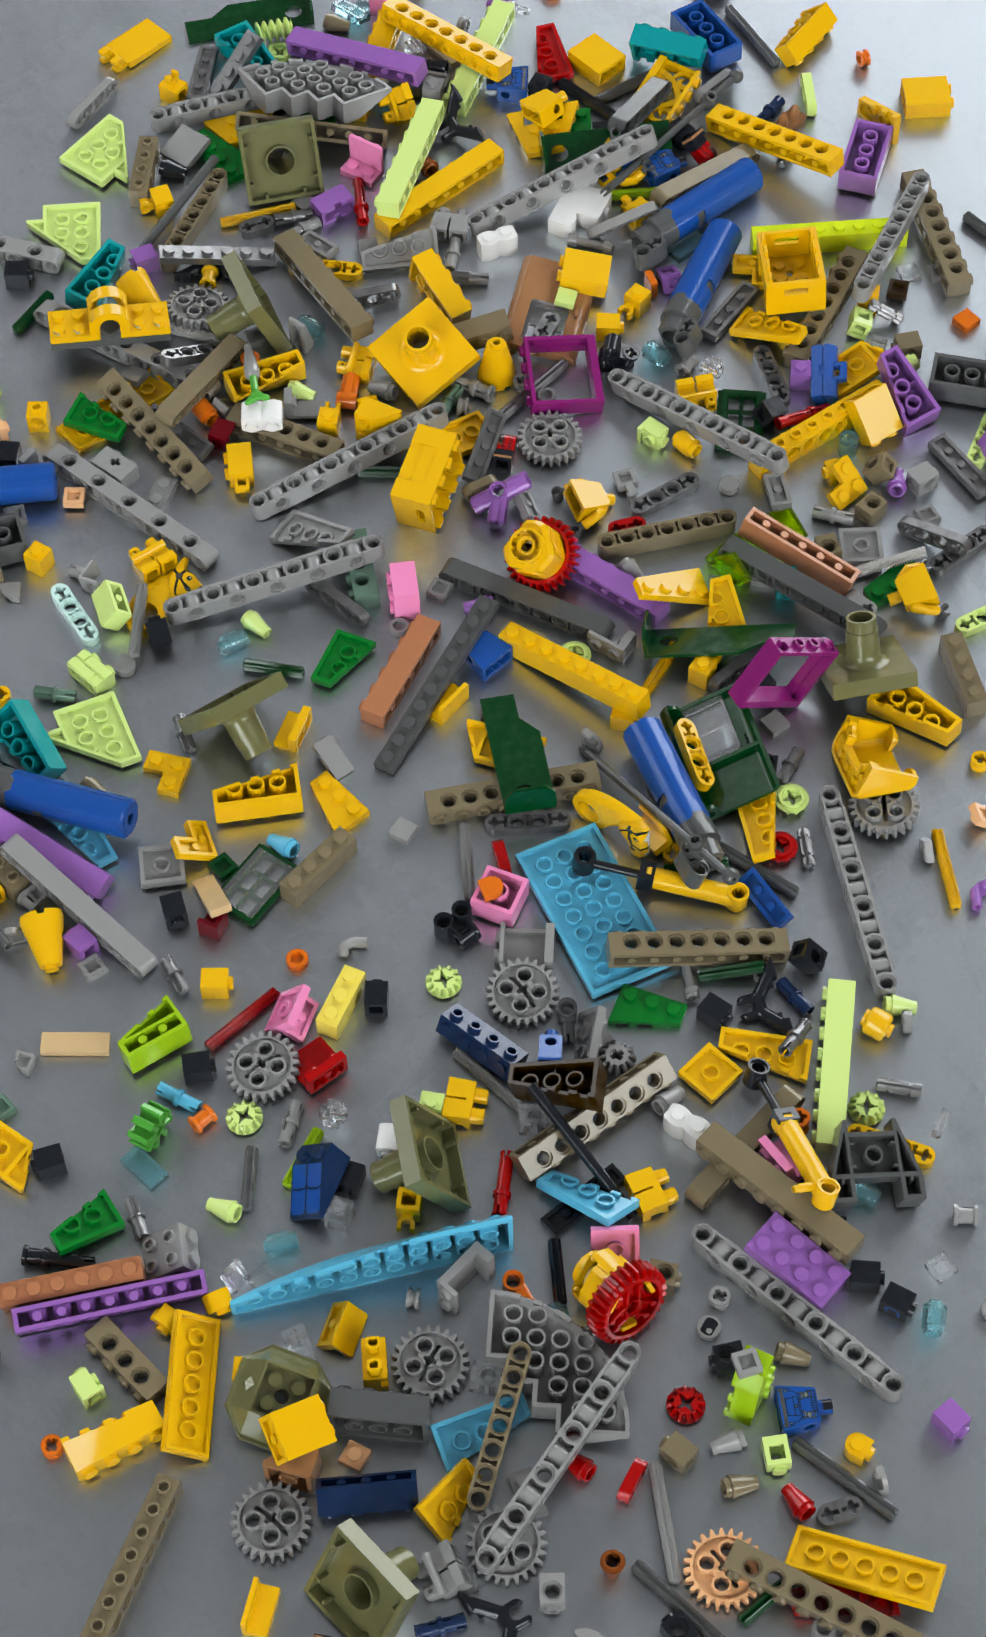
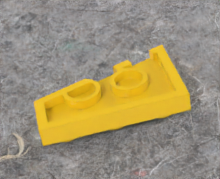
M865 95L859 98L857 113L864 120L892 125L891 145L898 143L902 115Z
M327 770L310 782V788L333 832L339 826L348 832L370 815L369 809Z
M462 1458L413 1508L439 1542L445 1539L452 1541L451 1536L462 1520L461 1515L467 1505V1495L475 1470L467 1458Z

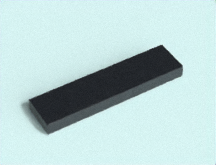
M611 1163L604 1170L620 1189L624 1186V1175ZM593 1177L587 1183H585H593L599 1185L600 1190L605 1191V1189L602 1187V1185L598 1182V1180L595 1177ZM561 1202L540 1218V1222L556 1238L582 1219L585 1214Z

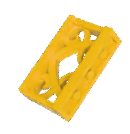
M660 54L637 91L651 77L655 76L672 83L675 98L661 103L642 123L662 121L654 117V112H658L660 118L662 114H666L665 120H669V123L678 116H682L686 103L691 102L694 91L701 86V71L687 68L668 60L667 56ZM683 77L690 81L687 85H683L682 83L685 82V79H680L678 81H676V79Z

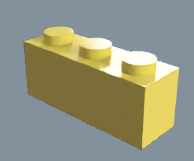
M344 965L316 1018L317 1033L337 1041L339 1040L365 990L366 973L364 971Z

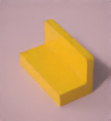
M452 682L430 718L442 726L469 699V684L464 682L459 687Z
M303 705L300 713L287 712L273 742L274 747L294 753L298 752L313 720L311 707Z
M639 805L638 808L642 814L641 818L650 829V851L655 856H658L672 845L673 841L665 826L647 809Z
M349 1301L334 1302L316 1346L322 1350L336 1349L348 1358L353 1357L368 1314Z
M256 1576L253 1577L240 1627L243 1635L268 1637L281 1589L260 1583L259 1577Z

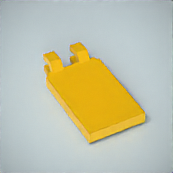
M146 18L98 50V54L102 56L99 58V61L103 64L110 61L114 65L111 67V70L118 73L127 66L130 68L134 67L171 43L172 36Z
M479 410L450 421L445 428L441 429L458 435L462 457L471 454L485 418Z

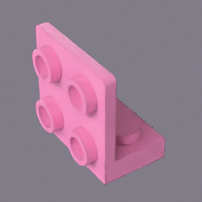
M351 133L349 135L350 158L340 168V175L351 180L361 177L364 180V186L372 189L384 174L383 148Z

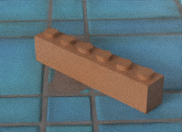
M754 506L744 518L737 534L785 564L796 566V570L843 596H846L851 591L861 570Z
M418 614L414 621H410L405 636L400 637L395 652L392 651L388 658V664L386 667L381 668L378 680L370 686L369 695L359 705L361 721L385 729L441 636V622Z
M140 1255L1 1283L0 1309L7 1313L11 1312V1309L147 1281L144 1261Z

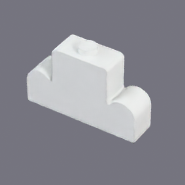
M597 178L561 197L548 218V233L567 238L569 233H576V226L588 229L604 222L611 214L612 193L610 192L607 196L603 197L607 191L600 194L602 189H598Z

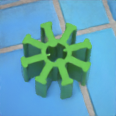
M149 1100L148 1104L144 1102L140 1106V1116L134 1115L131 1122L135 1125L127 1133V1136L130 1137V1143L148 1152H151L152 1148L157 1149L159 1147L160 1136L165 1137L169 1130L165 1127L173 1118V1115L170 1114V1109L153 1100Z

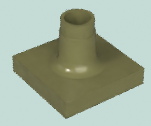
M312 114L236 127L249 206L317 195L325 192ZM285 148V152L281 157L276 159L269 157L273 150Z
M234 250L223 256L221 260L238 294L206 317V321L216 338L221 342L230 333L236 334L256 324L278 354L292 349L293 346L265 290Z
M866 610L849 613L846 616L845 643L834 645L839 654L820 678L832 699L836 701L918 686V671L894 635L879 638L876 614Z
M281 671L247 682L177 720L185 736L222 724L237 749L240 750L244 760L247 761L272 747L257 715L256 704L289 686Z
M406 1095L390 1101L389 1105L398 1149L371 1163L370 1174L377 1189L382 1193H387L393 1189H398L399 1186H405V1188L454 1214L471 1208L455 1123Z
M349 1518L335 1528L303 1591L346 1637H395L420 1593L411 1582L418 1576L419 1566L413 1553L405 1547H396L392 1551L384 1553L353 1519Z

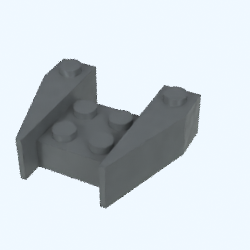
M891 1118L883 1127L884 1131L848 1132L846 1120H842L835 1128L827 1173L830 1178L835 1179L840 1184L841 1188L835 1205L831 1209L832 1211L850 1210L858 1202L856 1184L892 1182L896 1208L917 1207L927 1199L923 1173L895 1118Z

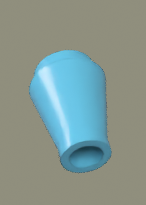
M274 833L267 837L266 844L284 858L293 859L299 853L300 844L295 838Z

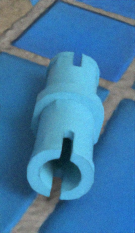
M164 1081L159 1083L157 1086L158 1090L155 1092L156 1095L171 1101L172 1105L176 1107L181 1106L193 1114L198 1113L201 1109L199 1105L203 1104L201 1100L186 1094L185 1090H178Z

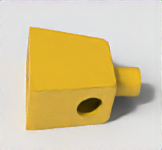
M543 89L521 99L519 102L523 117L545 128L564 114L563 103L568 100V97L563 90L555 94L548 89Z

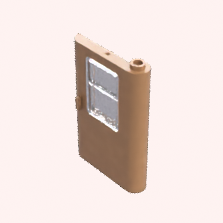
M528 255L523 259L507 314L514 337L506 341L511 356L519 352V346H522L523 337L533 336L535 327L546 312H554L560 317L559 326L554 336L584 335L594 296L578 293L573 310L555 306L554 302L560 283L556 281L558 269L562 270L558 261L534 255ZM579 351L530 353V355L553 361H559L561 358H564L569 362L568 365L575 366Z

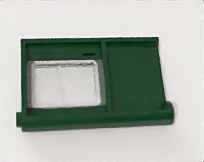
M734 683L681 708L668 705L660 712L664 729L688 775L689 772L675 738L673 728L680 718L691 720L696 727L715 778L710 790L706 792L697 790L711 820L777 791L780 787L779 780L750 708H738L728 694ZM686 743L689 748L695 749L692 744ZM693 760L695 765L702 766L698 761Z

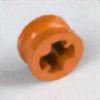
M863 49L862 52L860 50L856 51V61L859 67H864V64L866 66L871 64V57L867 49Z
M56 1434L45 1436L40 1444L43 1455L51 1460L58 1459L64 1452L60 1441L61 1438ZM51 1442L54 1445V1442H56L57 1449L55 1451L52 1449L48 1451L47 1445Z

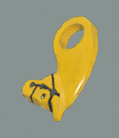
M182 558L175 570L157 577L147 585L148 596L145 608L155 611L160 615V618L166 617L163 604L167 599L203 587L196 575L187 569L188 558ZM136 594L131 598V600L128 603L132 615H134L133 611ZM133 616L126 623L127 628L130 631L132 628L131 626ZM143 626V635L141 636H147L145 626Z
M584 788L574 795L572 799L574 808L588 824L595 822L599 829L618 826L619 831L627 840L633 855L641 858L649 854L650 829L644 820L633 810L610 795L595 789Z

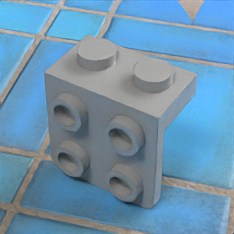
M178 1222L142 1239V1255L147 1280L162 1278L176 1271L185 1273L200 1270L201 1260L198 1252V1235L195 1229Z

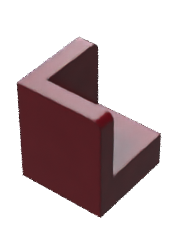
M220 417L217 418L207 434L208 441L215 446L213 449L227 452L226 444H230V436L236 428L235 422Z
M207 913L204 919L198 918L197 920L199 934L216 941H220L229 925L227 913L211 918L209 913Z

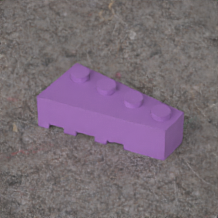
M898 345L881 353L877 367L883 383H886L890 391L891 398L903 424V428H901L902 435L906 437L935 421L940 414L941 407Z

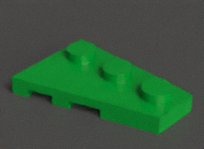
M82 392L79 393L63 420V424L66 427L116 443L120 442L127 430V424L111 412H106L100 408L98 403L87 399L86 395Z
M900 563V566L897 564L898 567L895 564V567H890V569L863 589L864 597L874 602L877 607L889 603L886 595L897 591L894 580L905 566L904 563L903 565Z
M337 629L311 676V682L331 689L376 648V642Z
M623 984L608 1019V1025L616 1026V1023L628 1024V1026L647 1024L652 1025V1027L680 1028L688 1010V1004Z

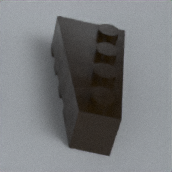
M600 1057L510 1063L507 1083L517 1099L535 1101L526 1088L536 1082L554 1105L603 1113L607 1071Z

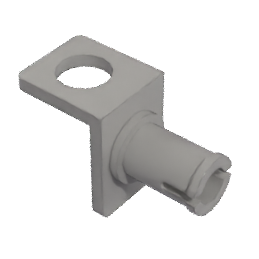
M92 558L85 568L73 563L70 564V567L68 566L67 575L78 578L84 592L92 594L95 590L90 586L93 585L96 589L100 586V583L95 580L100 574V569L95 559Z

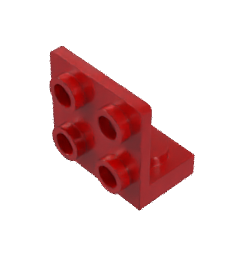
M321 1036L297 1051L300 1056L298 1060L301 1066L297 1067L300 1075L295 1077L310 1095L348 1070L347 1056L341 1050L335 1053Z

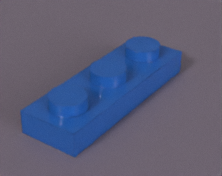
M754 867L739 878L738 882L744 883L749 888V898L772 927L782 928L794 918L792 913Z

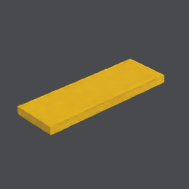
M155 375L159 380L149 376L138 388L131 386L150 407L154 403L156 405L162 403L175 390L160 375ZM101 398L96 402L100 408L106 412H111L122 420L121 416L123 414L121 412L116 413L109 405L111 401L109 399L105 401ZM63 423L55 428L56 432L79 455L105 440L66 427Z
M176 1309L173 1312L160 1449L162 1452L201 1461L209 1459L220 1319L181 1309Z
M799 1524L785 1560L786 1564L819 1581L930 1612L934 1611L947 1565Z

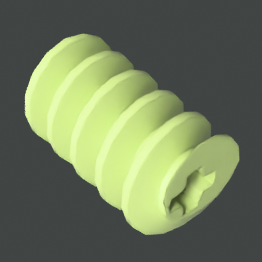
M284 17L283 23L277 18L275 24L272 20H269L268 26L265 21H262L261 27L255 22L254 28L256 34L264 39V44L266 39L272 44L273 38L279 42L280 37H282L285 41L293 30L291 18L289 22L287 17Z

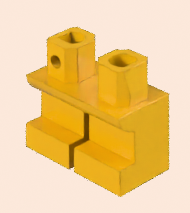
M408 82L392 88V91L378 102L379 107L388 105L390 110L382 114L385 124L394 123L395 126L409 123L411 117H414L416 104L412 100L413 95Z
M354 342L353 347L343 346L341 359L348 361L338 360L336 365L337 373L345 375L348 372H355L356 375L360 376V384L368 385L372 380L377 361L369 353L367 347L360 346L358 342Z
M712 373L698 375L694 379L693 377L675 380L674 393L698 406L705 407L709 411L716 410L717 389L714 386Z
M151 537L145 542L146 549L140 551L138 547H134L128 551L134 572L146 584L161 576V574L164 575L175 570L178 565L177 554L172 549L169 550L162 539L157 541L154 537Z
M449 1076L441 1116L457 1125H463L467 1129H470L471 1124H483L485 1109L474 1108L475 1103L487 1105L489 1090L477 1087V1081Z
M650 1166L624 1175V1187L629 1197L640 1199L639 1207L636 1211L642 1223L651 1220V1216L660 1212L667 1213L668 1206L676 1203L679 1199L674 1187L663 1190L661 1185L669 1182V1175L665 1168L653 1171Z
M370 1336L361 1338L364 1388L388 1391L389 1380L385 1337Z

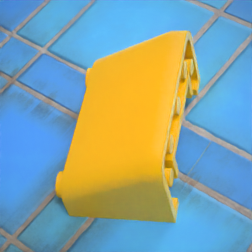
M847 715L832 743L831 752L851 797L866 799L911 790L917 784L919 777L916 771L907 768L904 772H901L892 753V749L898 743V735L893 724Z

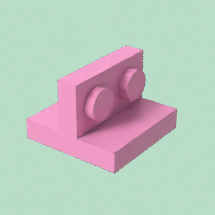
M301 984L281 992L264 1032L268 1034L269 1031H272L273 1035L281 1032L296 1043H302L319 1006L318 1002L308 996L311 988Z
M766 1135L758 1139L761 1147L759 1150L760 1156L794 1182L798 1183L803 1179L780 1138L774 1143Z
M639 1225L591 1226V1251L609 1248L617 1256H623L629 1263L631 1260L638 1261L640 1259Z

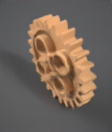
M720 1528L718 1535H715L714 1531L710 1529L708 1538L704 1534H700L701 1543L693 1540L692 1546L694 1549H687L686 1554L690 1558H684L683 1564L688 1567L683 1568V1575L689 1577L685 1579V1585H692L690 1594L698 1592L697 1602L703 1599L706 1600V1608L711 1603H714L716 1611L720 1609L721 1605H724L726 1612H729L730 1605H734L735 1609L739 1610L740 1602L746 1606L749 1605L748 1596L752 1599L757 1597V1593L748 1588V1583L741 1579L739 1582L733 1581L738 1585V1588H734L731 1579L725 1576L726 1572L720 1571V1565L723 1566L727 1558L721 1551L725 1548L731 1549L736 1538L742 1540L743 1532H740L736 1537L733 1536L732 1528L728 1534H724L723 1528ZM750 1537L742 1541L751 1545L752 1538ZM714 1551L718 1559H716V1557L710 1552ZM749 1561L744 1564V1569L748 1574L754 1575L757 1573L755 1563ZM709 1562L713 1565V1568L704 1570L700 1564ZM717 1583H724L728 1589L719 1591L715 1588V1585Z

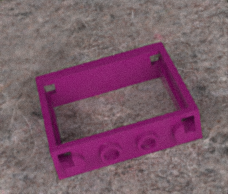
M594 334L523 337L522 346H519V357H523L521 372L525 374L523 385L524 391L528 392L526 406L530 407L531 415H539L540 411L545 415L548 410L551 411V414H554L556 410L559 414L601 413L603 411L605 399ZM585 351L592 398L537 401L530 353Z
M769 637L728 691V694L738 708L798 707L838 656L839 652L833 645V641L829 638ZM781 656H809L787 686H759Z

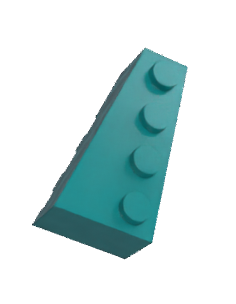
M247 20L214 34L215 44L219 49V53L229 59L247 29L256 34ZM262 43L248 65L260 63V66L271 64V61L276 59L265 44Z
M635 23L629 40L633 60L639 61L640 58H647V62L654 63L655 59H658L660 54L667 56L668 60L677 62L680 65L702 68L708 50L707 40L701 36H690L681 31L673 32L664 27L656 28L647 23Z
M110 238L103 244L65 289L66 305L73 309L87 308L86 297H88L91 291L101 286H115L126 262L125 247ZM109 297L99 299L97 305L107 304Z
M10 699L0 709V742H3L9 748L8 751L13 756H17L21 761L20 764L28 772L57 779L68 768L29 700Z

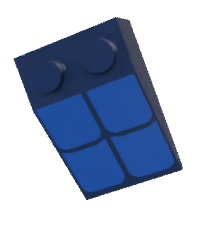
M332 1142L302 1145L297 1151L296 1159L292 1165L290 1219L292 1221L324 1218L351 1158Z

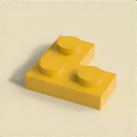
M734 254L732 274L752 275L751 284L758 287L759 290H764L762 276L759 275L757 255Z
M843 455L829 466L839 485L826 494V497L833 507H837V510H843L868 490V487L848 455Z
M149 750L143 765V771L161 775L157 794L179 798L192 762L191 758Z
M186 820L183 826L187 837L174 836L170 841L176 859L212 861L218 857L206 821Z

